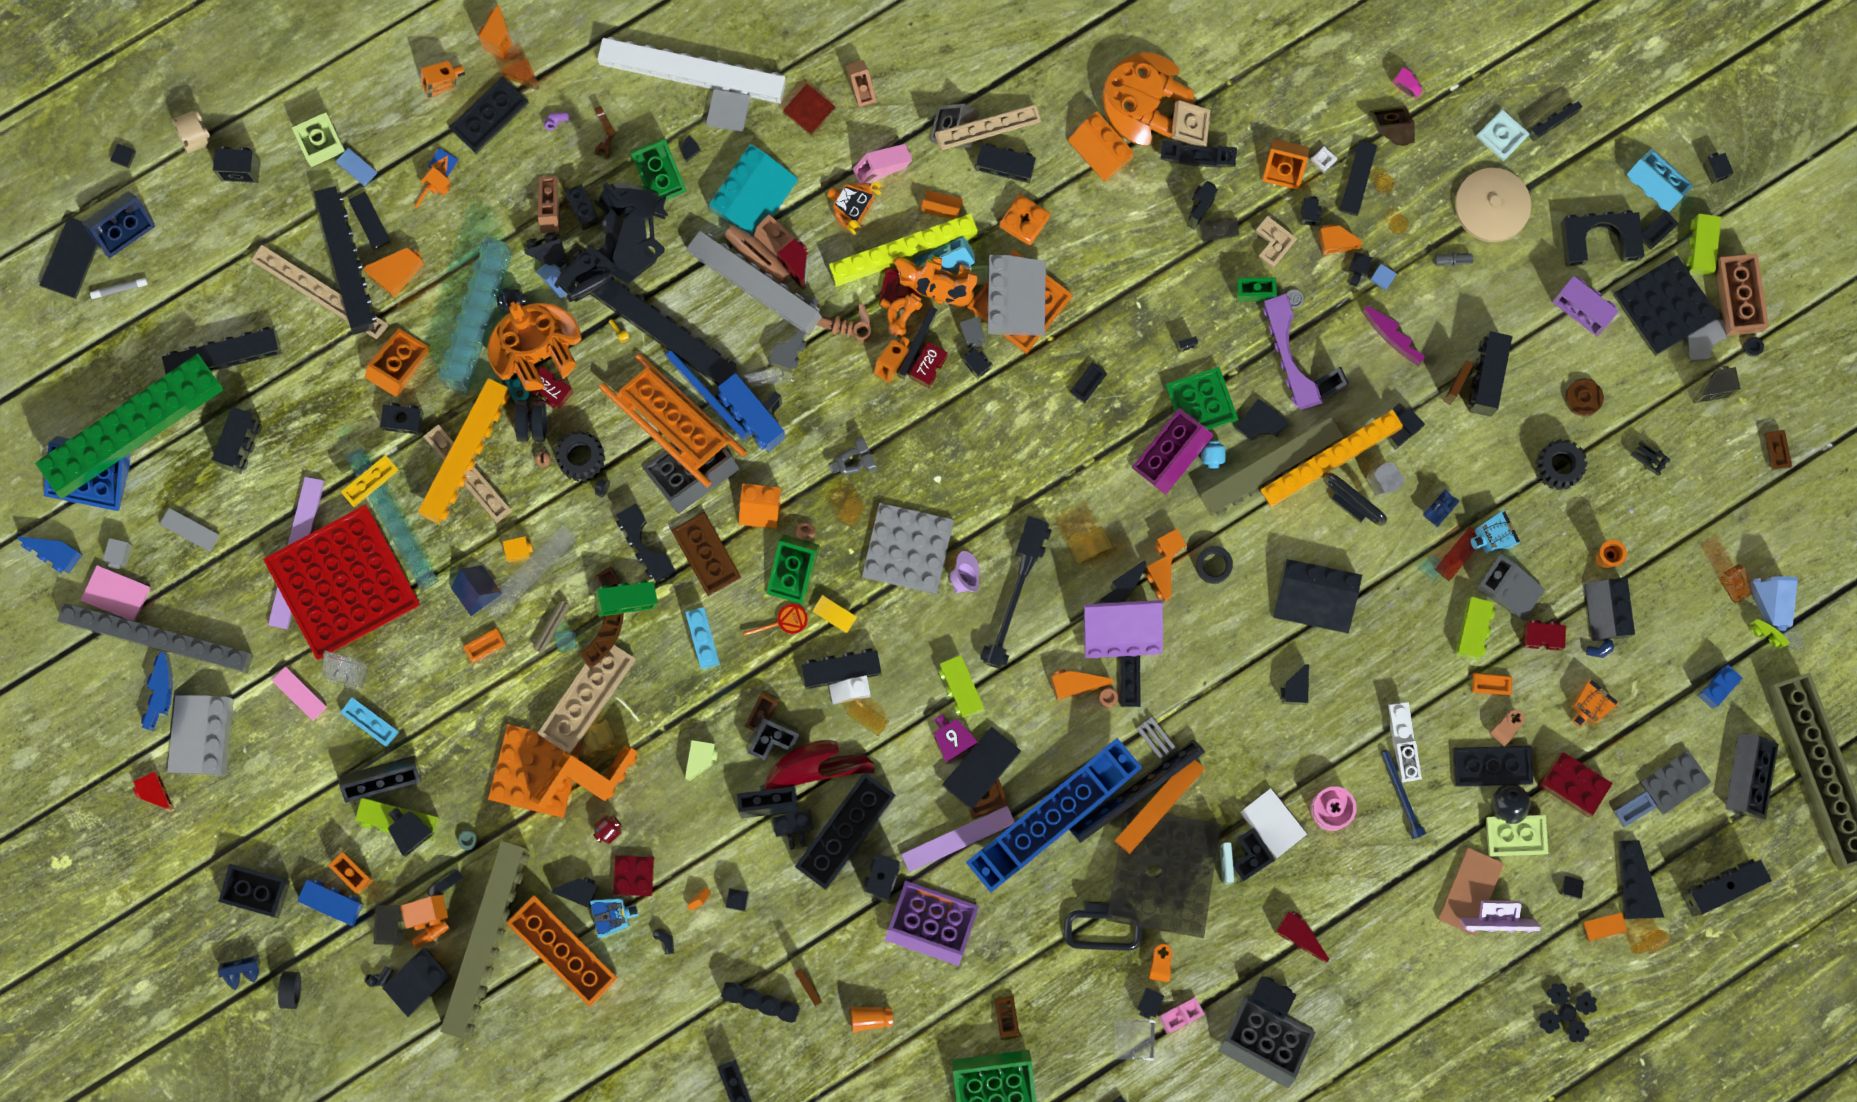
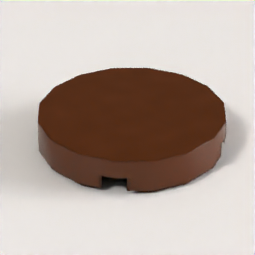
M1583 378L1574 381L1569 385L1565 393L1566 406L1574 414L1583 417L1596 413L1601 408L1604 400L1601 387L1591 379Z

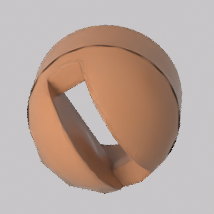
M540 451L536 454L535 461L538 466L546 467L550 464L551 457L547 452ZM541 454H544V463H541Z

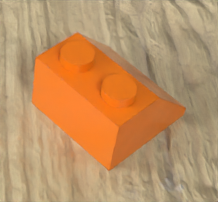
M1273 139L1262 181L1299 190L1308 159L1309 147Z
M742 483L739 525L777 529L781 488Z

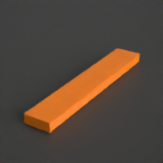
M1194 760L1173 775L1116 838L1115 842L1130 854L1202 774L1205 768Z

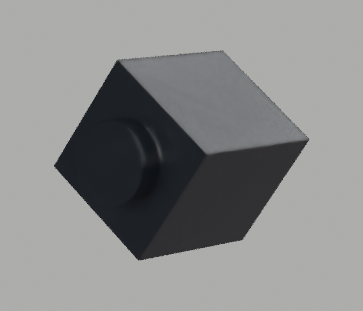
M1713 153L1707 157L1708 159L1703 164L1711 184L1726 180L1734 173L1726 153Z
M729 888L726 908L746 912L750 893Z
M1145 988L1136 1010L1140 1011L1139 1015L1150 1020V1017L1155 1018L1165 996Z

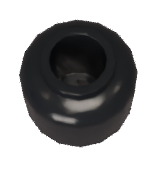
M517 287L503 288L500 293H497V305L503 312H510L509 307L512 306V302L515 304L519 303L521 308L522 305H525V294H521L520 289Z

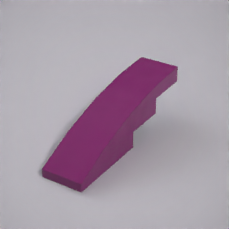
M1366 305L1362 313L1373 329L1398 353L1419 366L1425 355L1409 347L1412 339L1396 331L1399 323Z

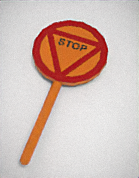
M788 604L779 611L778 622L745 631L743 635H749L778 625L785 633L797 634L806 627L808 616L805 609L800 605Z

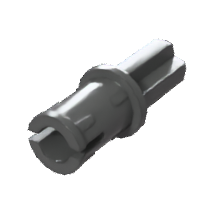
M1452 252V254H1435V265H1452L1455 267L1456 265L1473 264L1474 257L1472 253L1455 254V252Z

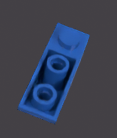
M27 537L17 538L22 542L21 547L29 552L33 549L38 553L36 555L37 558L45 563L49 560L53 563L52 568L59 573L65 571L69 574L82 557V554L62 541Z

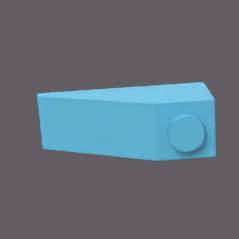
M964 236L914 258V263L917 266L926 265V259L932 260L933 256L942 258L941 269L947 271H959L960 264L970 267L975 263L974 251Z

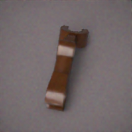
M600 106L594 110L598 119L601 120L606 134L603 142H600L595 148V155L598 156L599 151L604 150V159H607L610 154V143L615 136V131Z

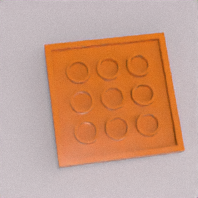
M1015 250L1010 254V256L1023 257ZM1047 274L1045 275V331L1073 298V294ZM989 281L967 307L970 312L987 325ZM1002 335L1026 355L1041 337L1039 335Z
M508 724L488 800L564 818L574 782L568 777H565L566 783L562 789H557L553 795L555 799L549 807L546 806L544 809L532 801L564 754V751L539 736L538 731ZM579 742L571 754L578 760L580 759L583 742Z

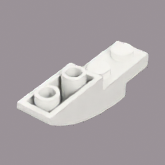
M1409 702L1388 704L1391 735L1402 782L1420 780L1422 778Z

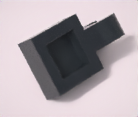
M1358 252L1354 253L1348 270L1353 272L1350 285L1357 287L1361 275L1367 276L1373 257Z

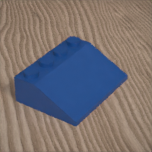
M60 436L53 438L48 442V453L70 438ZM131 453L63 499L55 493L45 479L44 496L119 511L129 473Z

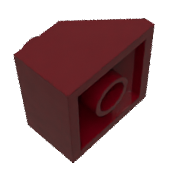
M794 238L777 254L779 261L790 273V276L804 290L806 288L808 270V249L802 241L798 243Z

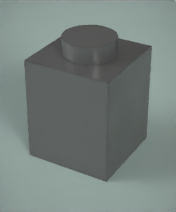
M978 317L960 322L959 327L966 347L974 349L982 346V343L985 342V336Z

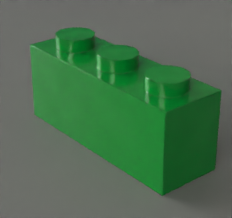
M642 580L631 585L629 583H621L617 587L604 585L599 587L594 594L598 617L652 610L658 604L654 581Z

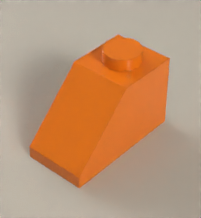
M1325 225L1318 233L1322 255L1357 250L1362 246V240L1340 225Z

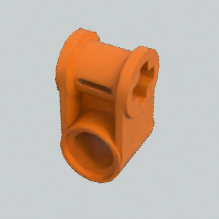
M1159 944L1154 948L1149 980L1169 982L1172 950L1168 945ZM1162 947H1165V951H1168V955H1164V957L1161 958V955L1158 954V950H1161Z

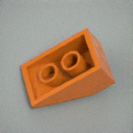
M398 328L367 365L365 378L398 397L417 371L431 347Z

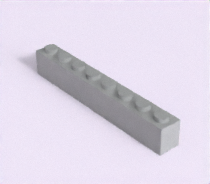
M701 231L697 233L686 248L690 255L807 335L811 333L822 318L818 312L820 310L812 303L806 304L802 296L797 293L794 295L790 293V289L786 285L774 282L775 279L770 274L761 273L759 271L760 268L754 263H746L742 255L737 252L735 254L730 252V248L723 242L717 243L715 241L716 238L710 233L706 232L704 234Z

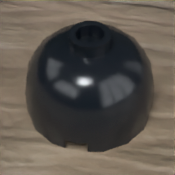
M1507 784L1496 790L1490 806L1493 815L1498 820L1502 819L1507 824H1517L1528 815L1531 802L1528 793L1522 787L1515 784Z

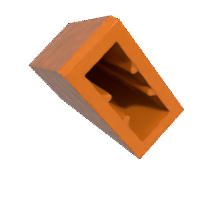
M405 248L365 266L363 270L366 275L395 297L424 263L419 252L415 249L411 251L409 248Z

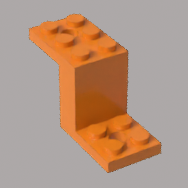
M624 745L604 777L572 755L564 752L532 801L544 809L546 806L549 807L555 799L553 795L557 789L561 790L565 785V777H568L598 798L606 801L607 798L610 799L616 791L614 788L617 783H621L624 780L627 768L636 762V754L638 752Z

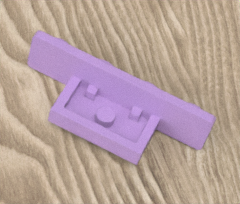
M1481 900L1479 918H1460V923L1464 929L1470 932L1477 930H1486L1488 932H1495L1496 930H1504L1506 932L1523 930L1525 932L1540 931L1541 928L1536 919L1519 918L1521 910L1520 901Z

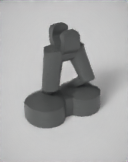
M863 436L855 439V448L846 450L835 458L837 462L830 464L833 474L839 471L843 475L859 473L863 466L869 473L877 470ZM859 454L861 456V460L856 466H845L844 462L852 455Z

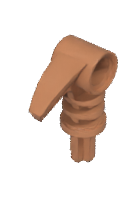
M859 304L860 320L858 322L851 321L847 323V319L841 321L840 316L833 319L821 315L822 318L817 323V326L833 330L832 334L834 335L838 332H841V336L844 333L847 334V337L852 335L860 343L867 342L871 337L869 315L863 304ZM859 329H865L867 330V334L865 336H859L857 334V331Z

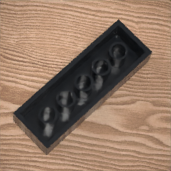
M864 772L795 865V868L827 891L894 801L896 795Z

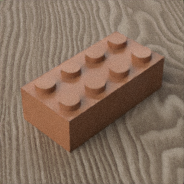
M1758 254L1720 257L1716 262L1715 272L1726 336L1764 332L1769 327Z

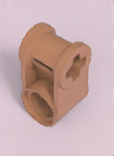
M1520 710L1508 712L1489 734L1503 746H1506L1524 723V714ZM1517 715L1516 720L1518 722L1512 723L1513 718L1511 716Z

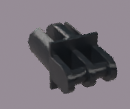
M1642 440L1639 442L1635 452H1632L1630 455L1645 465V469L1658 476L1661 475V470L1666 468V463L1671 461L1670 458L1661 453V450H1655Z

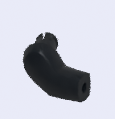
M453 869L433 882L427 889V894L430 897L443 895L444 892L463 878L457 869Z

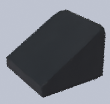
M1564 876L1560 895L1581 900L1584 881Z

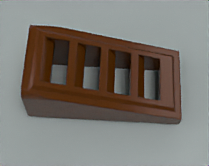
M1014 996L994 999L1000 1039L1019 1038L1020 1033ZM1011 1004V1007L1000 1008L999 1005ZM1012 1012L1013 1014L1001 1016V1013ZM1002 1021H1014V1023L1002 1024ZM1015 1028L1013 1031L1003 1032L1004 1029Z

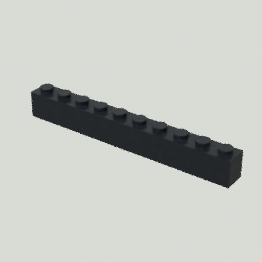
M591 270L576 278L575 284L579 285L597 274L601 275L602 272ZM613 276L606 284L601 286L600 290L590 294L668 351H673L678 358L716 385L720 386L732 375L738 374L737 365L732 360L723 359L721 357L722 354L718 350L706 347L705 341L699 337L696 339L690 335L691 332L683 326L680 328L675 325L676 321L668 315L666 317L661 315V311L656 306L647 305L645 303L646 300L642 296L630 293V288L623 283L620 285L616 283Z

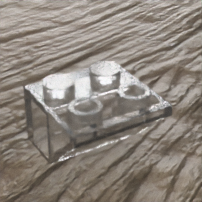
M1114 1019L1113 1059L1154 1060L1155 1020Z

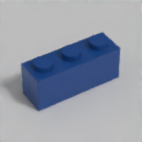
M315 878L313 881H306L297 902L350 926H354L363 907V904L359 903V898L350 894L348 897L341 895L342 890L333 886L331 889L323 887L325 883Z

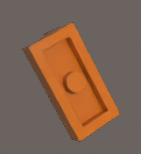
M927 190L925 199L922 202L921 212L954 220L959 218L963 199Z

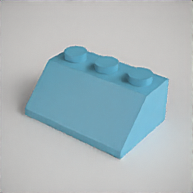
M1652 148L1627 173L1632 183L1639 185L1648 197H1652L1658 202L1660 208L1668 212L1694 186Z

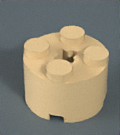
M198 110L172 119L187 154L209 146L211 143L210 135L206 127L203 126Z

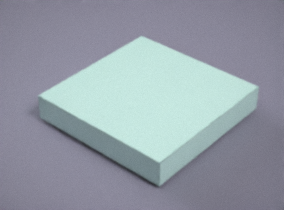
M1501 109L1476 137L1504 162L1530 133Z
M1223 843L1219 848L1222 884L1226 885L1234 882L1231 843Z

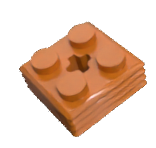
M1018 194L1000 221L999 227L1028 246H1031L1050 218V212L1022 194ZM1021 217H1028L1029 222L1025 221L1024 223H1022Z

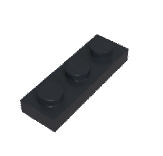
M1579 101L1574 104L1572 102L1568 103L1559 114L1555 112L1547 118L1548 121L1545 123L1539 122L1533 126V131L1529 137L1533 142L1579 113L1583 106Z

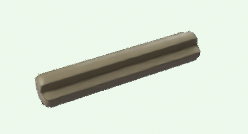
M563 600L559 602L534 646L537 652L543 653L569 609V603Z

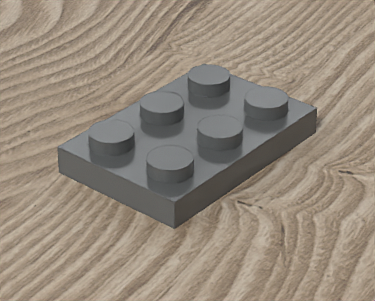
M1689 750L1640 782L1662 815L1711 783Z

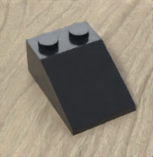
M422 948L382 989L407 1017H410L453 977L427 948Z

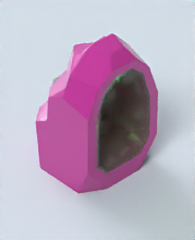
M1404 66L1396 76L1393 84L1405 94L1417 98L1422 93V85L1414 72Z

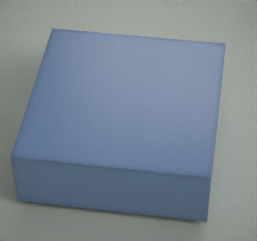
M1380 264L1370 281L1387 290L1397 273Z

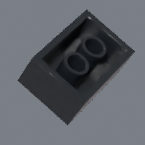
M232 406L211 460L220 468L242 474V471H245L249 461L247 458L249 453H252L255 448L254 440L256 435H259L262 430V421L253 413Z
M229 864L218 902L279 919L291 881Z

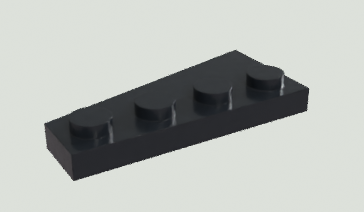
M1618 841L1624 919L1665 918L1640 841Z

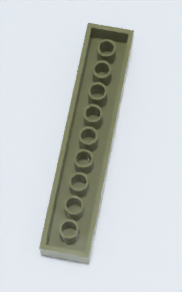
M1809 672L1767 687L1836 867L1839 871L1856 866L1857 792L1812 676Z
M503 841L500 843L440 1030L441 1033L461 1039H469V1036L474 1034L476 1025L473 1023L475 1017H479L482 1006L479 1005L481 998H485L488 987L486 982L493 975L494 968L492 964L494 960H497L500 953L498 945L500 941L504 940L506 934L504 926L512 915L510 907L512 903L516 902L518 892H516L517 885H521L524 873H522L524 865L527 866L530 859L529 850Z

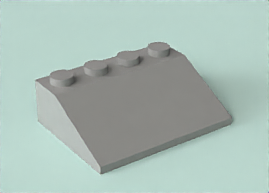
M989 255L988 334L1045 335L1046 261L1010 255Z
M175 695L167 773L226 777L234 699L222 696Z

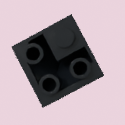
M548 233L544 235L545 238L539 240L532 238L526 241L527 244H524L526 255L549 266L568 260L560 233Z

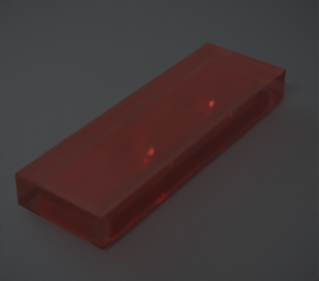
M1469 527L1434 569L1448 582L1476 550L1471 545V539L1477 536L1472 527Z

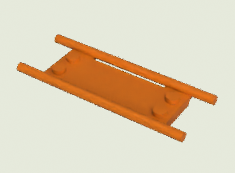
M639 353L635 359L645 369L622 387L618 394L605 383H602L599 389L706 488L709 487L712 482L698 470L727 444L741 457H744L747 451ZM634 409H636L637 411H639L650 423H652L663 435H665L677 448H679V449L682 451V453H680L679 451H677V450H676L666 439H664L652 426H650L639 414H637V413L634 411Z

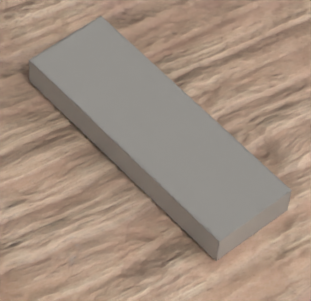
M170 508L159 524L209 552L212 551L220 537L219 534Z

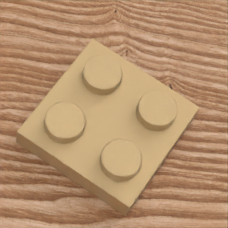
M1180 100L1175 102L1171 138L1196 146H1207L1210 110Z

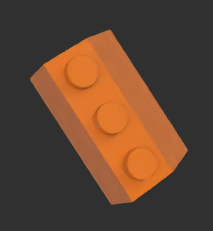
M1098 111L1084 121L1068 139L1070 145L1104 182L1133 159V150Z

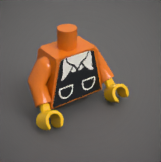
M874 181L873 183L846 184L841 192L832 187L827 197L835 201L833 211L839 226L850 230L855 235L854 229L861 228L860 223L875 200L873 193L881 195L878 188L884 186L879 181Z

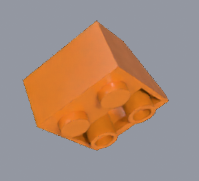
M496 5L495 9L489 12L488 21L485 26L483 25L480 28L478 36L484 50L504 59L512 45V41L501 8Z

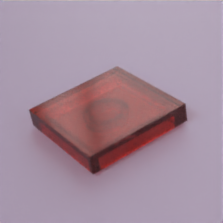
M806 84L784 108L783 113L812 136L835 110V106L810 85Z

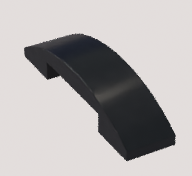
M1162 140L1160 159L1172 163L1199 167H1235L1237 147L1218 146V148L1182 145L1181 142Z

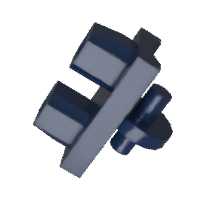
M1444 489L1422 516L1438 527L1460 501Z

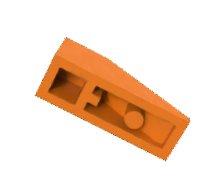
M1065 669L1054 672L1055 675L1051 677L1057 701L1114 684L1112 678L1074 671L1066 672Z

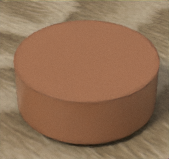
M800 523L796 528V536L803 541L812 540L815 536V527L810 523Z
M1105 688L1100 692L1098 699L1103 707L1111 708L1117 703L1118 694L1112 688Z

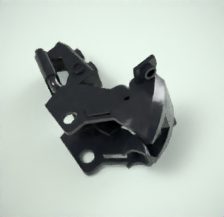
M606 182L603 185L604 188L601 191L600 198L596 197L594 202L606 214L601 223V229L606 235L605 244L598 250L590 245L584 251L579 249L572 256L574 261L570 265L566 262L559 269L561 274L554 284L556 288L560 287L567 294L566 298L569 303L577 302L600 290L601 286L606 284L612 275L629 284L656 263L657 258L665 252V248L655 239L653 216L664 220L665 216H668L664 210L666 196L658 198L659 193L657 191L637 184H608ZM647 219H649L650 238L648 239L645 225ZM647 246L655 249V255L647 249ZM591 270L602 272L601 275L597 274L575 286V279Z

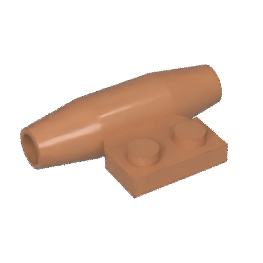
M768 215L756 227L754 236L736 225H732L726 231L725 237L737 252L749 263L752 262L758 266L761 273L770 274L775 279L774 282L778 284L784 283L788 279L790 273L777 258V252L795 237L773 217Z

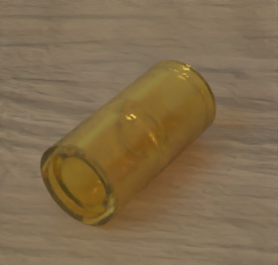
M859 699L853 703L847 712L849 717L878 737L889 723L888 719Z

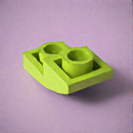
M1756 619L1749 623L1751 631L1756 637L1762 639L1768 636L1772 646L1779 650L1790 643L1781 632L1764 621Z

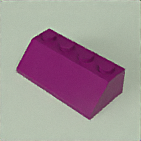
M1179 408L1131 468L1166 495L1214 435Z

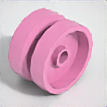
M1339 786L1328 787L1320 791L1313 798L1310 806L1314 822L1320 828L1327 831H1337L1348 826L1356 814V802L1353 795ZM1330 806H1334L1336 808V811L1334 813L1331 812L1332 807Z

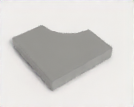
M1716 320L1687 337L1690 361L1710 359L1714 344L1726 339L1724 320Z

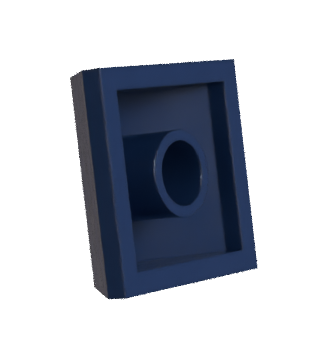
M482 565L461 568L451 586V589L470 616L502 594Z

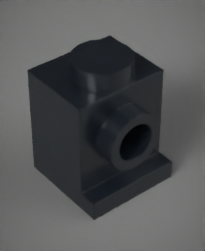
M1308 196L1303 199L1300 225L1319 226L1322 206L1319 205L1318 197Z
M971 348L964 354L963 362L977 380L993 367L992 362L987 363L988 359L982 352L979 353L976 349Z

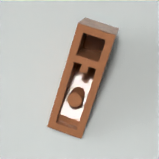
M558 176L539 177L538 220L541 233L560 232Z

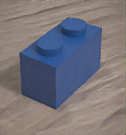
M1727 665L1721 668L1699 693L1698 697L1713 709L1720 705L1743 677Z

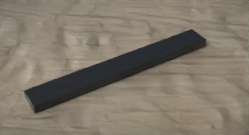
M1194 739L1074 825L1069 831L1079 843L1083 842L1204 754V749Z

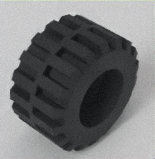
M578 430V433L572 431L570 432L571 435L563 436L564 440L558 442L559 447H556L555 458L562 473L569 479L573 478L574 481L578 482L579 480L587 481V478H595L594 475L600 473V469L604 467L603 462L605 461V452L597 437L592 436L587 431L583 433L582 430ZM577 447H587L591 451L590 460L581 466L573 465L569 460L571 452Z
M1558 439L1556 442H1550L1538 454L1535 470L1539 472L1538 478L1544 480L1542 482L1544 485L1549 484V488L1553 489L1556 487V490L1569 489L1582 479L1587 470L1585 469L1587 461L1584 460L1587 457L1586 454L1581 453L1583 451L1581 447L1579 449L1576 447L1577 443L1573 442L1571 444L1568 439L1564 441ZM1561 455L1567 458L1571 465L1570 473L1560 474L1555 471L1552 466V457Z

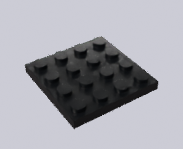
M1678 255L1613 294L1655 356L1720 317Z

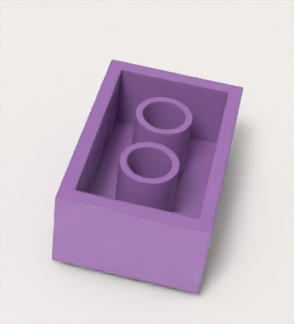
M1575 276L1571 278L1552 302L1596 337L1601 334L1619 312L1614 303L1604 300L1597 290L1590 289L1586 286V282L1583 279L1576 278Z

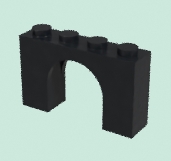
M1626 210L1621 214L1605 212L1603 215L1588 213L1581 217L1572 214L1567 215L1560 223L1565 266L1586 264L1588 261L1586 236L1589 230L1597 227L1607 228L1617 236L1621 262L1640 261L1645 256L1639 212L1633 213V210Z

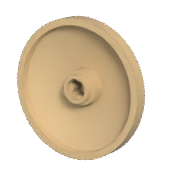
M1485 168L1472 173L1464 180L1456 195L1455 212L1461 226L1471 236L1486 242H1501L1514 237L1525 226L1531 212V198L1525 184L1513 173L1500 168Z

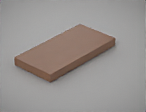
M1467 848L1438 920L1471 935H1475L1476 931L1470 932L1464 929L1460 923V918H1479L1481 900H1490L1504 863Z

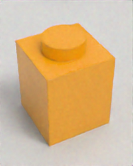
M525 536L503 541L508 563L531 558V552H533L532 542L528 541Z

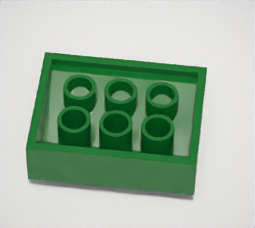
M1030 1050L951 1060L956 1102H1036Z

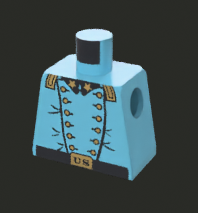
M1505 510L1476 528L1475 533L1477 536L1471 539L1473 548L1478 549L1482 547L1486 554L1511 549L1521 543Z

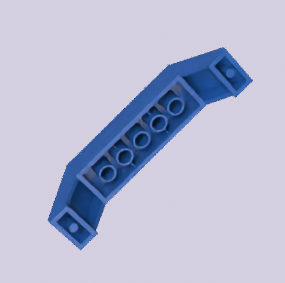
M1118 738L1114 739L1063 784L966 861V864L989 892L992 893L1105 801L1142 769V766Z

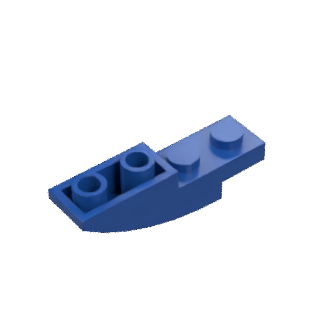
M161 651L155 657L153 666H155L154 671L147 679V688L154 691V693L150 695L148 699L149 708L141 719L142 728L154 732L159 715H168L173 694V672L169 655Z

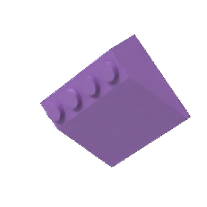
M1162 600L1084 604L1083 641L1085 658L1162 654Z
M905 881L885 941L959 966L979 906ZM916 890H920L932 894L934 896L952 901L953 904L951 905L947 917H943V914H946L948 906H950L949 903L923 895L921 893L916 894ZM917 901L916 904L922 906V908L914 907L913 903ZM931 910L940 912L941 914H940V915L934 914V913L931 912Z

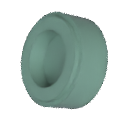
M470 830L463 831L458 836V844L464 850H472L478 844V837Z

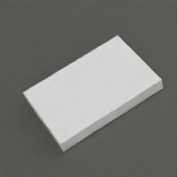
M1271 788L1240 812L1251 828H1255L1276 859L1307 835Z

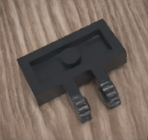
M810 810L772 818L776 837L787 835L790 850L795 849L794 840L792 839V834L799 833L800 844L802 847H806L804 831L814 829Z

